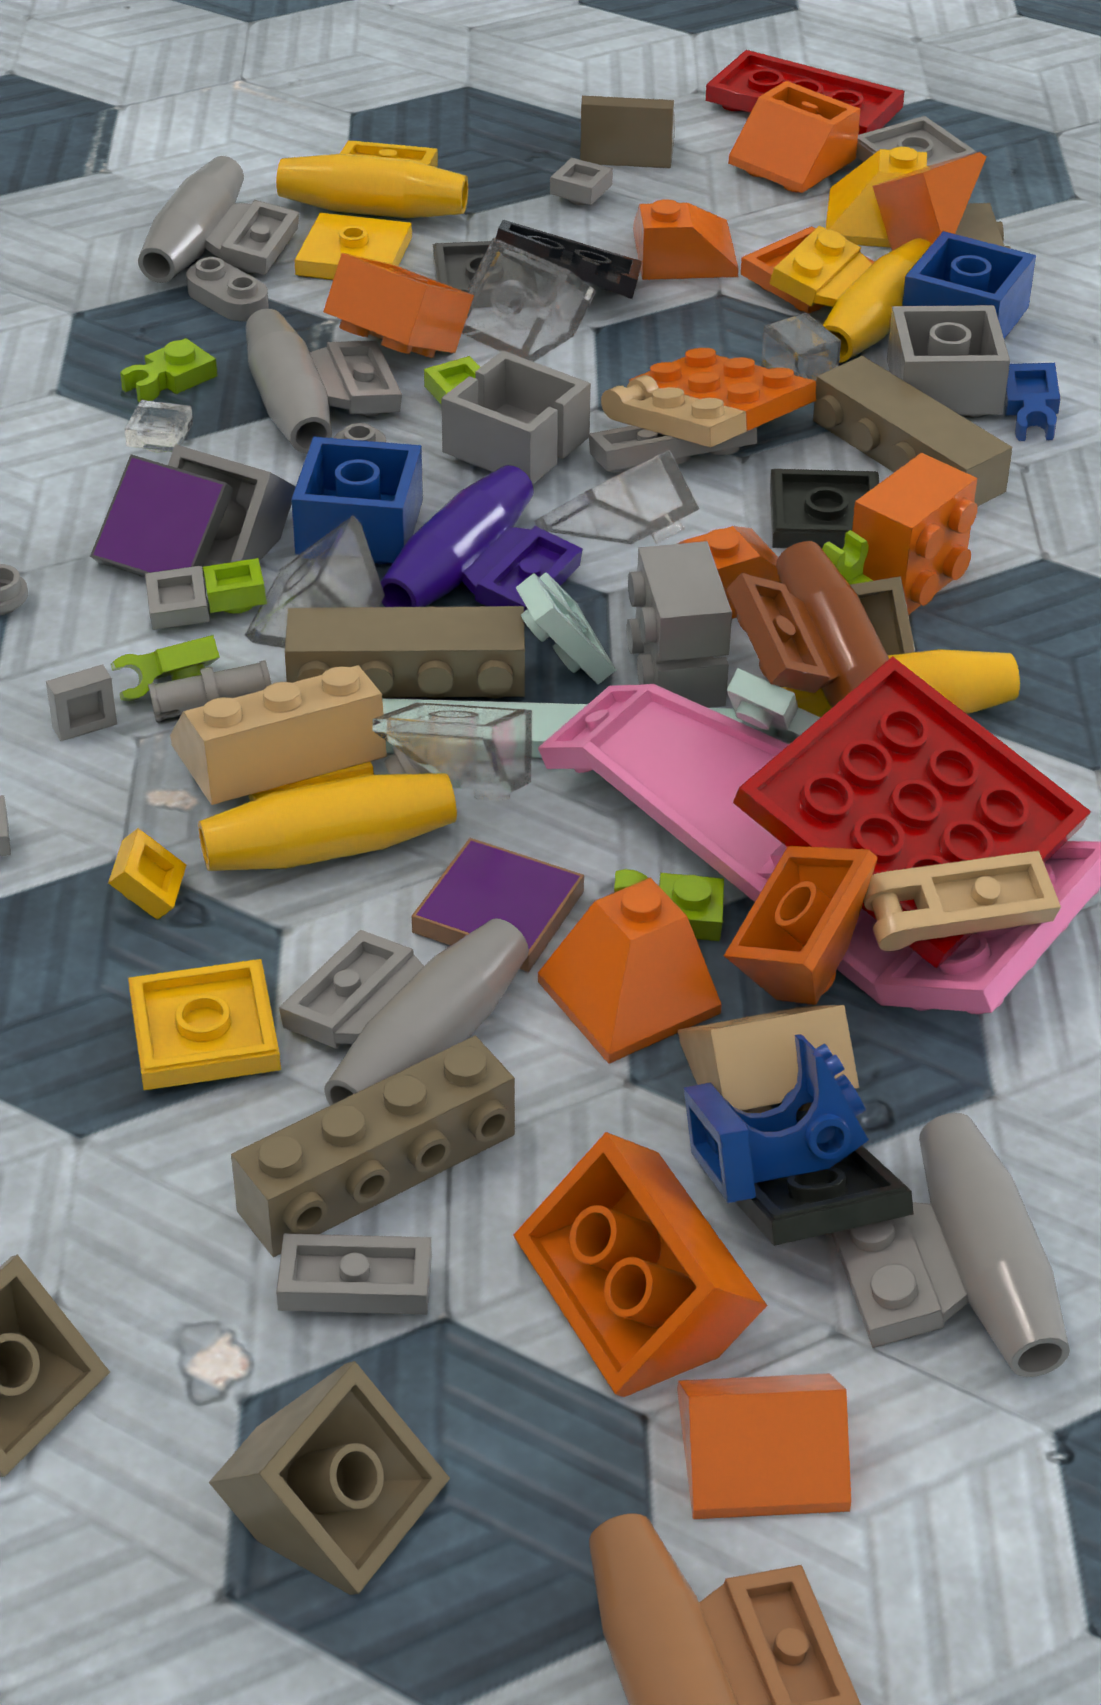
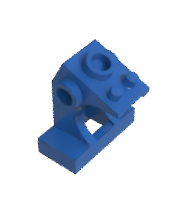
M802 1034L795 1035L798 1063L797 1083L794 1089L785 1095L779 1107L762 1113H746L733 1107L711 1082L684 1087L691 1153L727 1203L756 1198L755 1183L829 1169L869 1141L856 1116L865 1112L866 1108L855 1088L844 1074L836 1079L834 1078L835 1075L845 1070L837 1055H832L825 1043L815 1049ZM812 1103L807 1114L801 1120H797L796 1113L803 1104Z

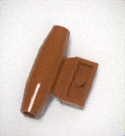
M804 541L788 547L778 557L776 567L780 582L741 573L727 588V592L738 613L737 620L742 629L747 633L760 660V670L769 680L770 684L810 693H816L819 689H822L827 702L832 708L889 660V657L857 593L817 543Z

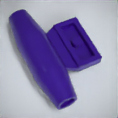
M505 465L458 492L410 537L379 583L378 595L385 607H427L456 589L463 582L475 595V601L485 606H524L525 611L527 607L516 587L533 573L541 577L546 572L561 586L580 566L583 548L537 526H534L532 529L514 527L532 499L534 488L530 478L523 470L512 465Z

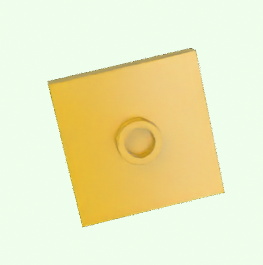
M319 213L294 260L295 275L333 280L341 253L399 266L412 239V223Z
M262 959L128 978L143 1090L281 1070L279 1047Z

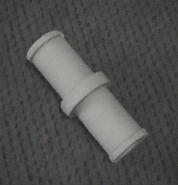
M263 660L256 664L213 672L212 667L200 669L201 675L159 684L151 683L148 684L155 719L156 722H159L162 719L180 716L183 711L204 706L207 702L216 698H236L262 691L271 685L267 663Z

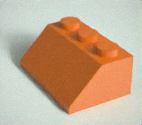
M608 1132L603 1134L513 1234L615 1395L622 1397L631 1395L719 1358L768 1306L659 1152Z

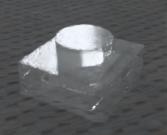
M141 400L125 427L126 446L144 448L156 453L172 452L175 444L182 445L193 425L192 407Z

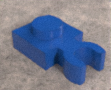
M1055 362L1010 364L1004 402L1006 416L1017 415L1015 436L1018 441L1026 440L1027 428L1030 426H1038L1044 429L1046 441L1054 439L1057 422L1056 414L1059 413L1060 392Z

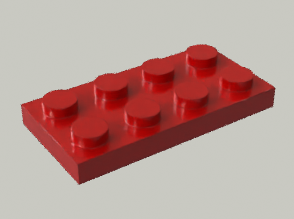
M745 50L706 84L705 101L720 104L729 111H746L751 113L759 96L781 83L789 81L860 108L858 135L881 129L903 108L905 91L750 50Z

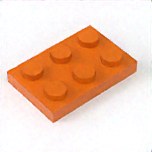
M711 348L690 349L685 352V357L673 362L656 363L650 367V371L629 379L630 382L642 375H648L656 381L659 388H679L684 391V395L698 399H720L724 402V406L746 411L747 431L816 401L815 380L796 376L794 371L789 368L769 369L757 366L755 361L750 358L739 357L730 359L718 356L716 351Z

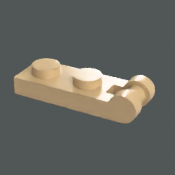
M642 375L631 380L627 388L616 386L608 389L601 397L602 409L612 420L710 448L747 432L746 411L724 406V402L717 398L698 399L684 395V391L679 388H659L656 381L648 375Z
M1039 851L877 873L871 877L863 902L867 910L874 911L877 922L873 926V931L880 949L884 951L899 950L911 945L915 941L1054 921L1061 909ZM914 899L917 910L903 911L900 901Z

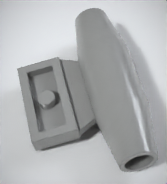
M216 157L186 178L155 217L138 257L139 268L148 279L157 283H165L196 261L207 249L224 262L237 267L243 272L266 275L297 231L299 212L254 200L252 204L236 203L244 181L243 170L230 157Z
M261 309L253 313L247 320L246 341L250 371L269 417L297 451L307 454L313 437L332 438L329 405L347 409L349 414H359L368 417L377 416L381 413L400 412L402 393L377 341L327 342V347L309 352L305 341L278 311L274 309Z
M491 919L434 956L424 966L414 955L412 948L359 930L279 1007L283 1028L333 1048H337L340 1044H352L325 1085V1096L331 1106L466 1040L493 1012L526 960L529 952L528 944L522 933L514 925L502 919Z
M948 1113L938 1116L924 1126L919 1136L930 1204L913 1202L914 1215L831 1233L872 1348L944 1328V1323L969 1303L1015 1374L1023 1377H1036L1047 1374L1061 1366L1070 1352L1052 1267L1012 1176L972 1119L962 1113Z

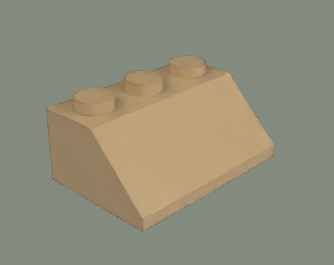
M359 665L353 667H334L328 669L322 675L293 683H273L262 691L236 698L222 697L213 699L204 706L183 711L170 734L172 747L211 805L387 757L382 693Z

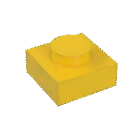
M137 828L122 840L108 884L158 920L174 908L187 865Z

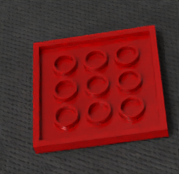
M893 656L739 787L733 801L738 808L786 847L801 846L870 850L878 857L872 875L887 871L1039 851L1043 862L1046 863L1084 825L1091 813L1088 808ZM914 899L900 901L903 911L917 910ZM863 903L862 909L876 919L874 911L867 910ZM973 933L915 941L909 947L937 969Z

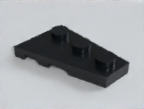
M502 220L493 246L502 250V256L511 261L522 264L534 262L549 268L555 274L577 278L630 299L633 298L642 265L640 260L507 220Z

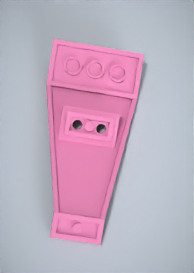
M655 684L608 686L538 747L547 769H574L578 773L594 770L754 902L787 848L738 808L733 801L739 787L789 744ZM1067 841L1044 863L1061 905V909L1054 921L973 933L936 969L909 946L895 951L881 950L873 931V926L877 920L861 908L849 948L837 970L881 1006L909 1007L917 1011L930 1009L966 1011L976 1015L992 1013L1002 1004L1004 998L1027 971L1034 967L1040 956L1059 934L1069 926V923L1085 904L1100 890L1101 842Z

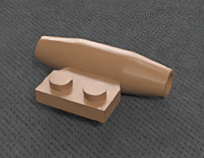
M633 1513L619 1515L603 1522L592 1532L589 1538V1548L602 1630L628 1705H861L802 1565L725 1578L724 1584L699 1602L647 1517Z

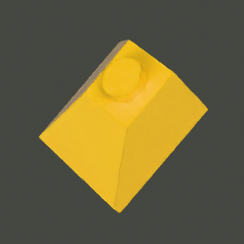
M895 147L891 150L880 149L830 188L826 229L842 234L846 240L856 245L891 248L873 186L926 167L927 152H917L910 147Z

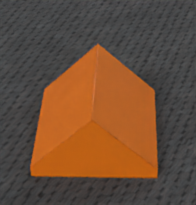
M980 152L926 166L874 185V193L892 251L916 238L928 240L933 244L943 231L955 234L987 156Z
M830 1373L678 1381L677 1392L693 1519L850 1512L851 1481L847 1390Z

